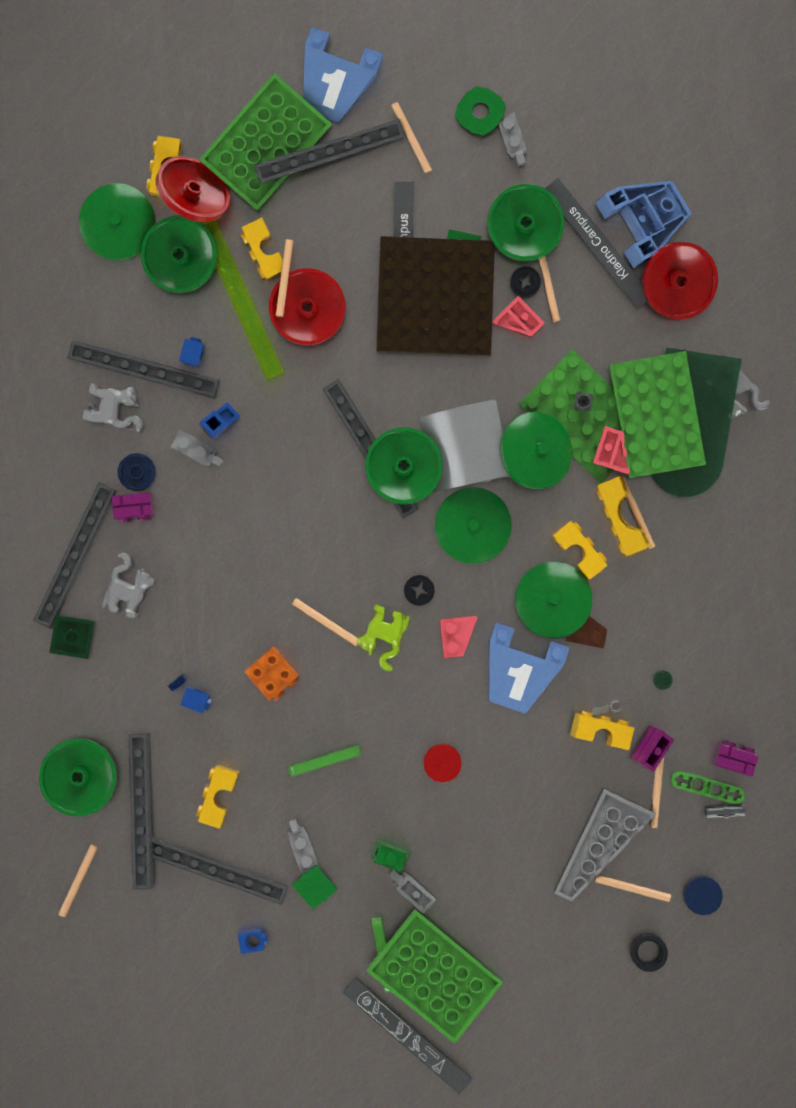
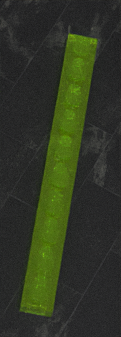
M217 221L201 222L209 229L215 239L218 250L216 268L266 380L269 381L284 374Z

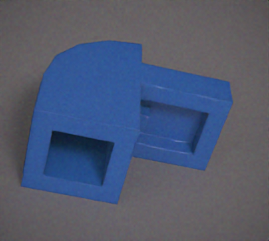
M227 402L217 411H212L200 421L199 426L213 440L237 421L240 415Z

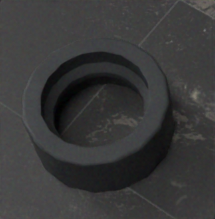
M644 933L633 940L630 946V955L632 961L639 969L646 972H654L665 965L668 958V950L666 944L659 936L652 933ZM646 941L656 943L660 949L658 960L651 964L642 962L638 957V948Z

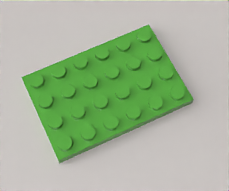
M274 73L202 155L199 161L258 211L289 175L260 184L254 165L315 146L332 126V123Z
M572 349L519 405L527 413L542 412L558 420L569 435L572 445V457L601 484L614 471L593 463L604 426L621 431L614 390ZM578 391L592 394L594 397L590 405L591 410L587 413L581 409L575 410L572 406L576 400L575 394Z
M686 351L610 364L620 429L624 432V447L627 452L626 461L629 468V478L706 465Z
M415 909L366 969L371 976L454 1044L503 984L499 978Z

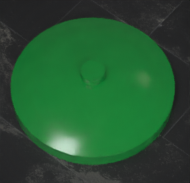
M120 183L107 184L94 190L84 201L79 213V230L84 242L94 253L109 260H126L140 254L147 232L156 224L153 207L146 196L138 189Z
M533 184L512 186L499 194L490 208L487 222L489 236L495 247L511 259L524 262L541 259L553 251L562 237L564 230L562 207L552 193L540 186Z
M180 215L170 216L157 222L147 232L142 243L141 261L145 273L155 285L169 292L186 293L198 289L209 280L217 264V245L209 229L201 222L192 221Z
M528 412L514 418L504 429L500 439V457L504 469L516 483L529 489H544L560 482L568 472L572 461V445L567 431L558 420L546 413Z
M401 427L388 430L381 434L368 450L365 461L367 479L373 490L380 497L391 503L406 505L419 502L428 497L440 481L442 474L440 451L428 435L417 429Z
M479 487L463 488L449 495L441 504L435 519V532L439 544L449 556L463 563L478 564L493 559L505 548L511 535L512 523L507 506L496 494Z
M562 562L539 564L523 576L517 587L515 596L517 613L523 624L536 635L550 639L570 636L586 623L592 609L590 585L584 575L571 565Z
M70 739L59 743L47 753L39 771V785L45 800L55 810L69 816H86L98 811L111 799L117 784V769L113 758L104 747L88 739Z

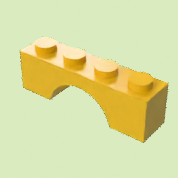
M623 476L597 485L599 488L597 489L600 500L604 501L606 506L604 507L605 513L612 520L613 525L611 527L613 533L619 537L621 552L625 553L627 557L651 547L645 530L630 526L622 516V502L629 494Z

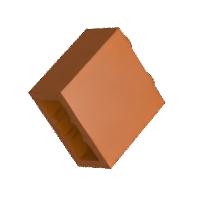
M275 646L244 671L269 701L272 698L276 701L284 694L282 690L287 685L291 688L298 682L297 677L299 676L297 671Z

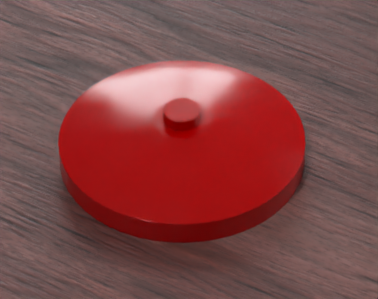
M191 157L168 159L162 164L156 175V188L161 199L171 210L186 219L197 222L215 221L225 213L230 204V191L227 184L198 159Z
M689 242L669 243L658 249L648 260L642 277L643 292L650 306L665 317L672 319L694 317L709 306L716 294L718 287L716 264L710 254L696 244Z
M302 268L289 272L283 317L276 316L280 280L276 283L269 299V314L274 327L285 339L298 345L311 346L325 342L339 330L345 317L346 304L342 289L330 275L312 268Z

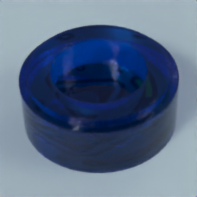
M180 674L167 687L174 691L186 681V678L183 674Z

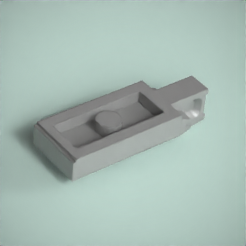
M513 112L504 115L498 124V128L508 156H510V159L515 158L517 166L521 167L526 163L524 154H527L515 113Z
M181 430L171 445L173 449L203 465L210 466L212 462L221 467L224 461L215 456L217 451L214 448Z
M297 819L290 820L291 831L288 832V838L302 874L309 871L315 865L319 867L307 830L304 827H299Z
M392 869L388 873L395 881L392 884L395 889L423 914L437 901L431 893L406 872L403 871L400 874Z

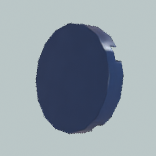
M140 453L130 454L122 459L117 470L118 478L122 485L132 491H143L149 488L156 477V467L153 461Z
M706 876L695 877L689 881L684 890V901L687 907L695 914L702 916L710 915L717 911L722 903V889L712 878Z

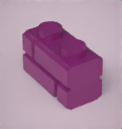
M151 492L111 497L113 518L115 520L119 519V523L131 522L130 518L137 517L138 521L150 520L149 516H154Z
M650 726L632 754L631 759L643 768L654 772L674 739L662 730Z
M725 740L724 744L720 742L718 744L713 765L753 776L759 754L754 753L755 749L743 746V749L736 747V743Z

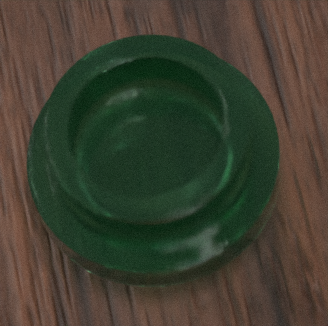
M662 670L654 675L653 682L658 689L665 690L672 685L673 678L669 672Z

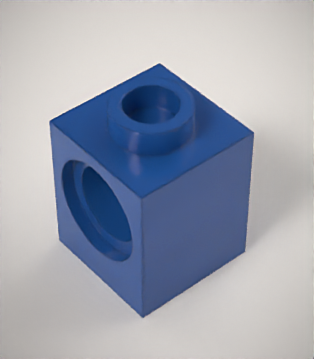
M191 337L190 340L185 339L179 361L183 364L200 368L205 345L201 343L202 340Z
M188 686L180 705L203 713L204 710L208 711L212 700L209 699L210 694Z
M262 928L241 931L238 934L241 954L263 951L265 945L268 944L267 934L263 933ZM255 936L258 938L259 943L252 945L249 943L248 938Z

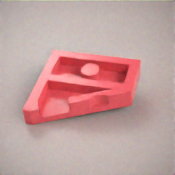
M519 296L492 321L496 325L531 337L545 324Z
M604 426L593 460L594 464L627 475L629 474L626 461L627 452L624 447V432Z
M477 616L440 620L444 658L464 656L477 621Z

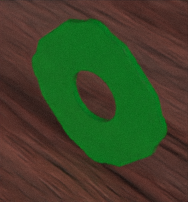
M476 86L466 92L458 103L455 117L461 126L473 134L486 135L493 131L502 120L506 105L501 97L490 89ZM478 103H484L489 108L487 116L482 119H478L472 114L473 107Z

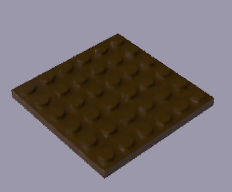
M380 236L376 352L491 356L495 245L493 242L488 240Z

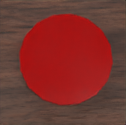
M438 744L430 748L425 754L423 762L427 775L434 781L441 783L449 782L456 778L462 765L461 756L457 750L447 744Z

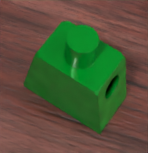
M377 839L371 859L376 864L401 872L406 868L411 851Z

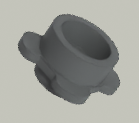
M581 391L576 392V400L572 405L575 410H584L586 413L591 410V401L594 400L593 395L585 394Z

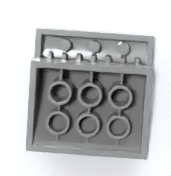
M496 399L461 406L419 418L422 432L435 442L442 458V474L434 493L490 482L493 479L509 476L504 469L500 457V439L503 432Z

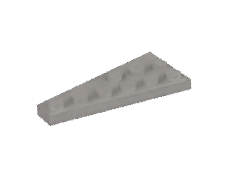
M603 789L554 893L572 902L657 814Z

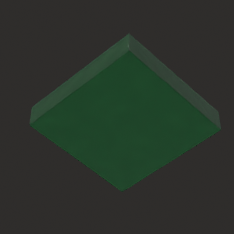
M55 615L49 653L88 659L94 621Z

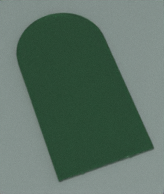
M666 347L665 355L686 351L706 465L657 473L651 476L664 491L678 497H691L707 491L716 483L721 475L742 359Z

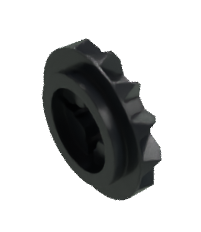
M523 266L513 272L510 283L512 290L518 296L528 297L534 295L539 290L541 278L534 268ZM528 275H530L529 283H531V285H526L522 289V281H520V279H525Z
M413 576L408 579L404 586L405 597L413 605H425L434 596V585L426 576ZM421 582H423L422 589L425 590L427 594L421 593L418 596V598H416V591H414V589H412L411 587H419Z

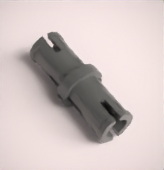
M744 804L705 806L706 819L745 817Z

